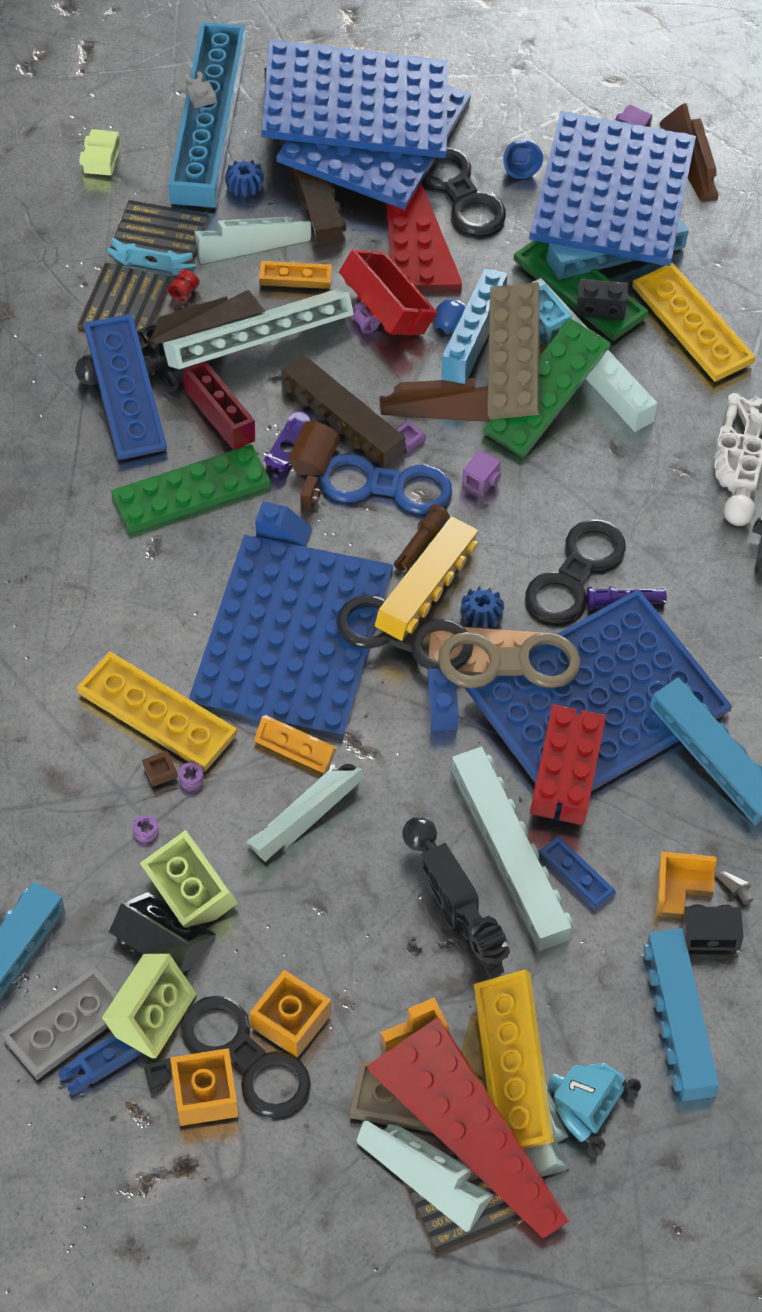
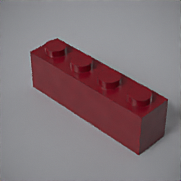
M204 361L183 368L184 390L230 447L236 450L255 442V419L211 366Z

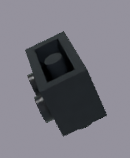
M580 279L576 316L624 320L628 283Z
M701 904L684 906L681 922L688 950H740L744 938L741 907H733L727 904L718 907H705Z

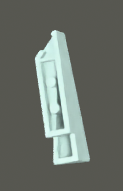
M291 217L218 221V231H195L200 264H206L310 241L311 221L294 222V219Z

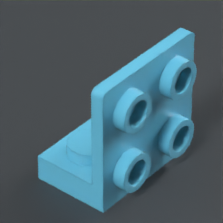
M546 284L540 286V345H545L551 342V332L564 326L568 319L572 318V314Z

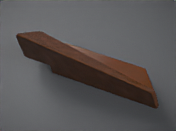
M687 103L681 104L663 118L659 125L667 131L696 136L688 179L700 200L718 198L714 177L717 176L716 165L701 118L692 119L691 121Z

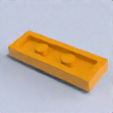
M261 261L259 285L330 289L332 265Z
M267 715L262 716L253 740L324 774L329 771L337 749L333 745Z

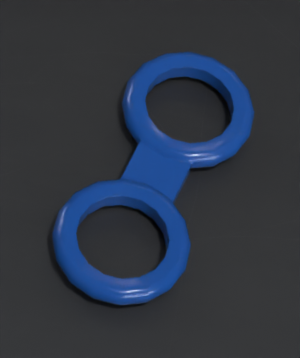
M343 453L332 457L325 474L319 475V484L323 492L330 498L340 502H357L374 493L395 497L397 503L409 512L428 514L431 505L437 504L444 507L452 496V483L447 474L439 468L430 465H415L406 468L400 473L397 470L375 468L374 464L364 456L354 453ZM355 465L366 472L368 480L360 489L343 491L331 484L329 476L339 466ZM427 476L439 482L442 492L434 501L418 503L405 495L403 487L411 478Z

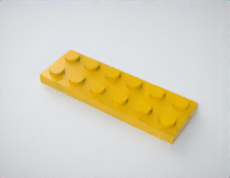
M673 262L670 266L661 267L633 281L632 287L714 382L755 363L756 356Z
M111 651L105 655L77 686L78 694L186 761L197 763L204 772L237 735V728Z
M524 969L474 984L488 1094L524 1150L553 1143L554 1137L531 974Z

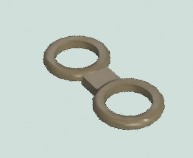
M472 632L458 633L446 639L439 649L438 656L441 671L448 680L458 686L467 688L485 686L493 681L496 676L523 675L529 681L541 687H562L573 681L580 668V657L577 648L563 636L548 632L532 635L523 642L521 647H496L490 639L481 634ZM459 645H476L488 654L490 666L487 671L480 675H463L451 665L449 655ZM538 645H554L562 649L567 655L569 667L560 675H543L531 666L529 653Z

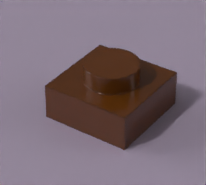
M307 476L300 494L301 510L310 512L313 504L318 503L321 495V489L318 488V477Z
M168 751L142 760L152 787L178 778L177 770Z

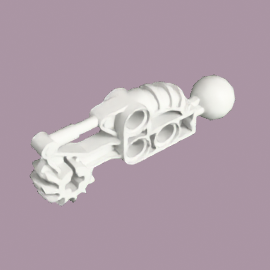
M732 393L728 397L726 422L721 427L717 441L714 468L720 485L728 487V490L732 492V497L724 505L725 518L735 526H744L750 523L756 514L753 501L755 500L762 469V439L759 438L762 435V398L760 399L755 395L753 399L747 400L744 397H740L737 393ZM737 412L745 426L744 434H738L732 428Z

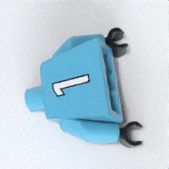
M606 1063L586 1066L576 1064L572 1066L565 1078L554 1074L548 1082V1090L555 1093L554 1099L558 1106V1115L567 1129L580 1142L585 1141L587 1143L586 1152L592 1158H597L598 1153L593 1150L591 1144H598L604 1150L605 1141L601 1137H592L590 1135L591 1132L595 1134L598 1132L621 1094L626 1100L634 1101L638 1095L629 1088H633L635 1091L641 1089V1083L638 1079L627 1081L625 1075Z

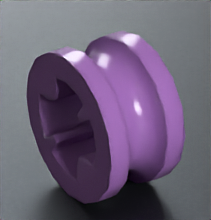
M190 762L180 767L179 781L183 788L195 790L203 784V770L197 763ZM188 773H192L193 776L195 773L196 778L191 780V777H189V779H187L186 775Z
M150 815L137 817L133 823L135 838L141 842L152 841L158 834L156 819ZM144 824H148L151 831L148 829L147 833L141 832V827L143 828Z

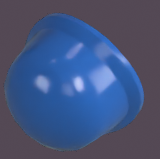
M526 139L515 140L506 148L503 164L510 176L517 179L529 178L541 168L543 153L540 147L533 141Z

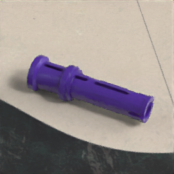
M609 586L608 589L587 587L588 610H593L596 607H606L637 589L617 590L614 586ZM666 588L639 589L650 604H666Z

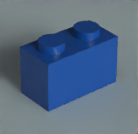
M428 669L427 692L431 731L457 730L458 702L456 684L449 681L441 669Z

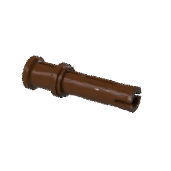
M437 504L431 505L428 515L424 520L419 521L417 525L418 531L393 563L397 570L400 571L404 567L402 572L407 573L429 540L434 539L439 533L438 530L442 524L450 519L449 513L443 507Z

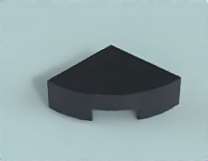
M170 1058L143 1065L150 1094L153 1095L165 1088L172 1077Z

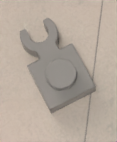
M200 71L197 72V79H191L189 74L186 75L187 93L194 108L216 103V95L210 82H203V74Z

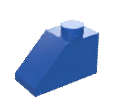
M262 502L255 520L256 537L306 547L312 533V527L287 506Z

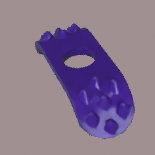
M295 411L290 415L270 452L264 458L267 466L271 465L272 469L278 468L279 472L289 469L291 462L288 458L291 452L283 451L280 448V444L282 442H290L293 446L295 445L305 421H312L309 414L303 411Z

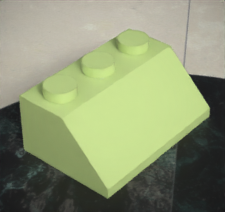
M186 830L140 863L184 928L214 921L238 904Z
M143 954L102 1016V1019L117 1039L150 1058H157L196 996V992L170 954Z

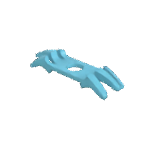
M112 238V244L118 251L107 248V252L126 267L137 265L171 272L173 276H177L183 269L191 272L196 269V264H182L192 259V253L176 254L171 250L164 253L135 247V243L123 244L115 238ZM145 256H153L158 262H150Z

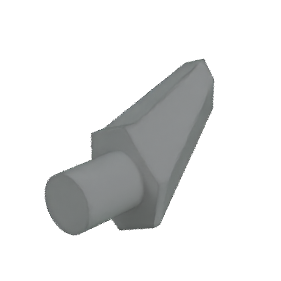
M725 871L715 874L734 896L739 895L744 905L754 900L748 890L751 887L748 882Z

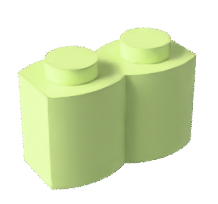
M92 129L89 136L85 137V150L80 153V165L83 166L84 173L112 175L121 145L119 132Z

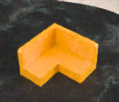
M661 852L657 874L656 917L682 919L685 895L713 897L717 857Z
M435 998L408 1008L407 1022L381 1032V1047L384 1053L436 1018L441 1019L449 1032V1025Z

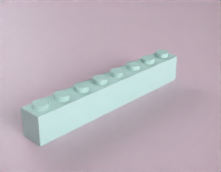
M541 278L534 281L538 282L539 286L546 284ZM547 285V287L553 292V294L560 300V302H561V303L566 307V309L572 314V319L575 320L576 322L580 323V324L583 325L584 327H586V326L583 324V322L569 309V307H568V306L555 294V292ZM562 327L551 332V341ZM608 350L587 376L586 380L631 429L636 432L655 422L657 402Z
M335 289L259 314L163 342L168 366L182 369L354 315L349 291Z
M483 747L453 756L451 772L538 952L569 941L571 929L573 928L572 919L569 913H564L561 907L562 901L559 892L556 889L553 890L549 883L550 875L545 866L541 867L538 861L539 854L536 846L533 843L530 844L527 839V828L523 821L519 822L516 816V806L513 800L508 799L505 794L506 788L503 779L497 777L494 772L495 765L490 755L486 756Z

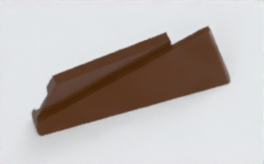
M468 378L466 384L447 380L400 382L394 387V392L391 395L379 397L382 415L487 422L490 420L488 416V386L475 388L474 378Z

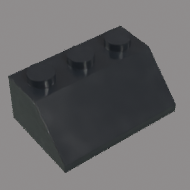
M145 893L121 903L109 930V933L117 937L121 944L135 948L140 951L141 956L143 954H170L182 973L192 968L216 936L215 933L200 924L184 928L170 906L150 893Z

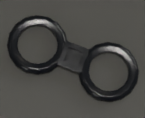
M447 148L445 158L453 159L461 165L462 171L454 178L440 179L427 172L423 181L428 186L436 189H445L455 200L451 209V217L454 224L462 231L475 235L494 232L502 226L506 219V209L503 202L492 194L477 192V188L469 179L472 170L469 158L459 150ZM481 202L494 208L497 215L488 223L473 224L462 217L461 210L470 203Z
M589 519L577 523L570 529L565 539L566 551L569 556L559 568V571H548L537 575L530 581L526 589V604L531 613L539 619L550 623H565L575 619L583 612L587 603L586 590L582 585L592 570H604L615 566L622 560L626 551L625 538L621 531L612 523L600 519ZM600 531L613 539L615 549L607 557L593 559L583 555L578 550L576 541L583 533ZM561 583L573 590L576 601L567 610L550 611L539 604L536 599V593L543 585Z
M370 595L355 597L346 602L339 610L336 621L339 634L346 642L353 646L371 649L388 643V645L412 652L414 659L420 666L426 669H441L438 660L428 657L422 649V641L427 635L436 631H447L454 635L468 632L464 626L453 620L436 619L428 621L421 626L417 625L415 631L412 634L408 632L402 641L384 631L377 636H360L349 628L348 617L359 608L371 607L379 610L386 601L380 597ZM462 645L463 648L459 655L450 660L455 670L466 665L472 656L474 645Z
M209 996L193 1003L184 1014L181 1025L182 1036L192 1052L202 1053L229 1048L231 1063L243 1073L241 1081L242 1093L252 1109L265 1116L280 1117L293 1113L306 1101L311 1087L307 1068L301 1060L290 1053L279 1051L266 1053L249 1036V1017L241 1004L230 997ZM219 1008L227 1010L234 1015L238 1021L237 1034L224 1045L215 1047L205 1045L197 1039L193 1032L195 1020L203 1012ZM275 1064L283 1065L293 1070L299 1081L298 1090L294 1096L286 1102L278 1104L267 1103L260 1099L253 1088L254 1078L259 1071Z

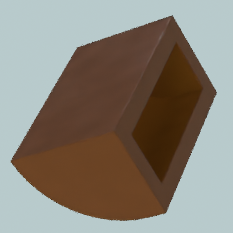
M305 421L288 458L297 475L325 474L340 440V436L333 429L319 422Z

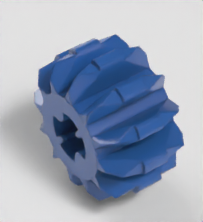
M243 159L242 162L234 161L233 165H228L225 183L229 192H234L236 197L242 194L246 198L248 194L255 196L256 191L262 190L264 174L260 164H255L253 160L246 162Z
M480 585L477 591L469 589L467 595H464L461 599L462 606L460 607V614L464 617L465 624L473 623V628L482 626V628L487 629L488 625L495 628L497 621H501L504 613V602L500 599L499 592L492 593L491 587L487 590H482Z

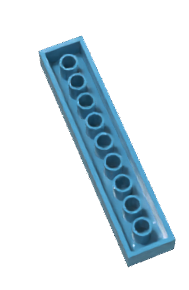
M201 22L190 78L197 79V72L200 71L203 74V82H210L216 95V103L194 108L188 93L186 94L168 183L170 204L203 207L217 206L246 50L245 25Z

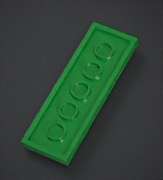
M533 240L514 253L513 260L537 280L541 278L559 298L575 311H577L580 279L610 281L597 269L558 280L546 261L549 243ZM627 294L624 320L584 318L614 341L647 318L648 310Z
M569 318L539 356V415L490 419L483 428V433L524 459L608 351L610 342L572 318Z
M251 444L113 489L111 494L130 534L271 487V481Z

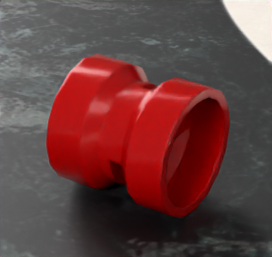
M183 269L177 274L176 280L170 283L167 291L175 301L185 303L191 297V292L198 288L200 281L193 272Z

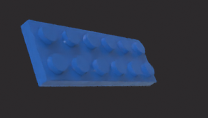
M127 314L85 322L84 330L118 460L166 451L167 444L133 315Z

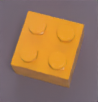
M283 970L249 1012L250 1026L298 1058L331 1016V1000L286 970Z
M229 1048L170 1057L180 1126L238 1117Z

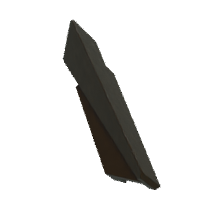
M246 290L230 299L226 296L159 316L156 322L157 326L151 338L147 340V346L156 345L265 312V308L251 290Z

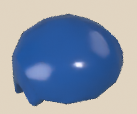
M455 299L444 300L436 308L438 313L433 319L434 328L443 329L447 335L453 334L466 306Z

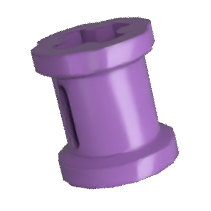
M360 302L353 306L354 315L349 316L351 320L356 321L360 325V330L364 334H370L375 331L380 321L371 314L367 305Z

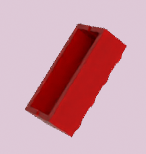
M352 249L339 270V274L344 278L345 283L356 292L358 299L367 305L371 310V314L383 324L385 331L392 335H424L438 313L386 252H368L367 250Z
M552 704L529 814L554 819L557 803L561 802L563 805L559 820L584 825L606 715L583 710L581 715L576 714V709Z

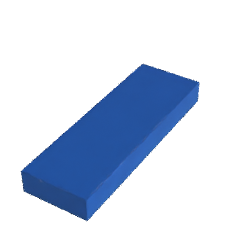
M557 836L538 851L539 858L594 911H597L615 896L616 890L561 837Z

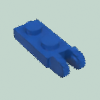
M113 1034L77 1056L75 1061L59 1071L58 1076L62 1081H65L77 1075L81 1069L85 1074L68 1086V1091L71 1095H74L86 1089L90 1083L94 1084L141 1055L142 1052L117 1039Z

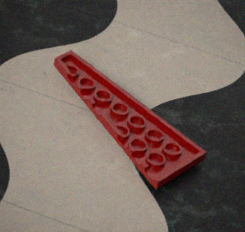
M422 183L405 210L387 203L389 253L394 263L420 292L462 291L461 277Z
M440 1018L434 1019L366 1066L369 1072L543 1239L570 1222Z

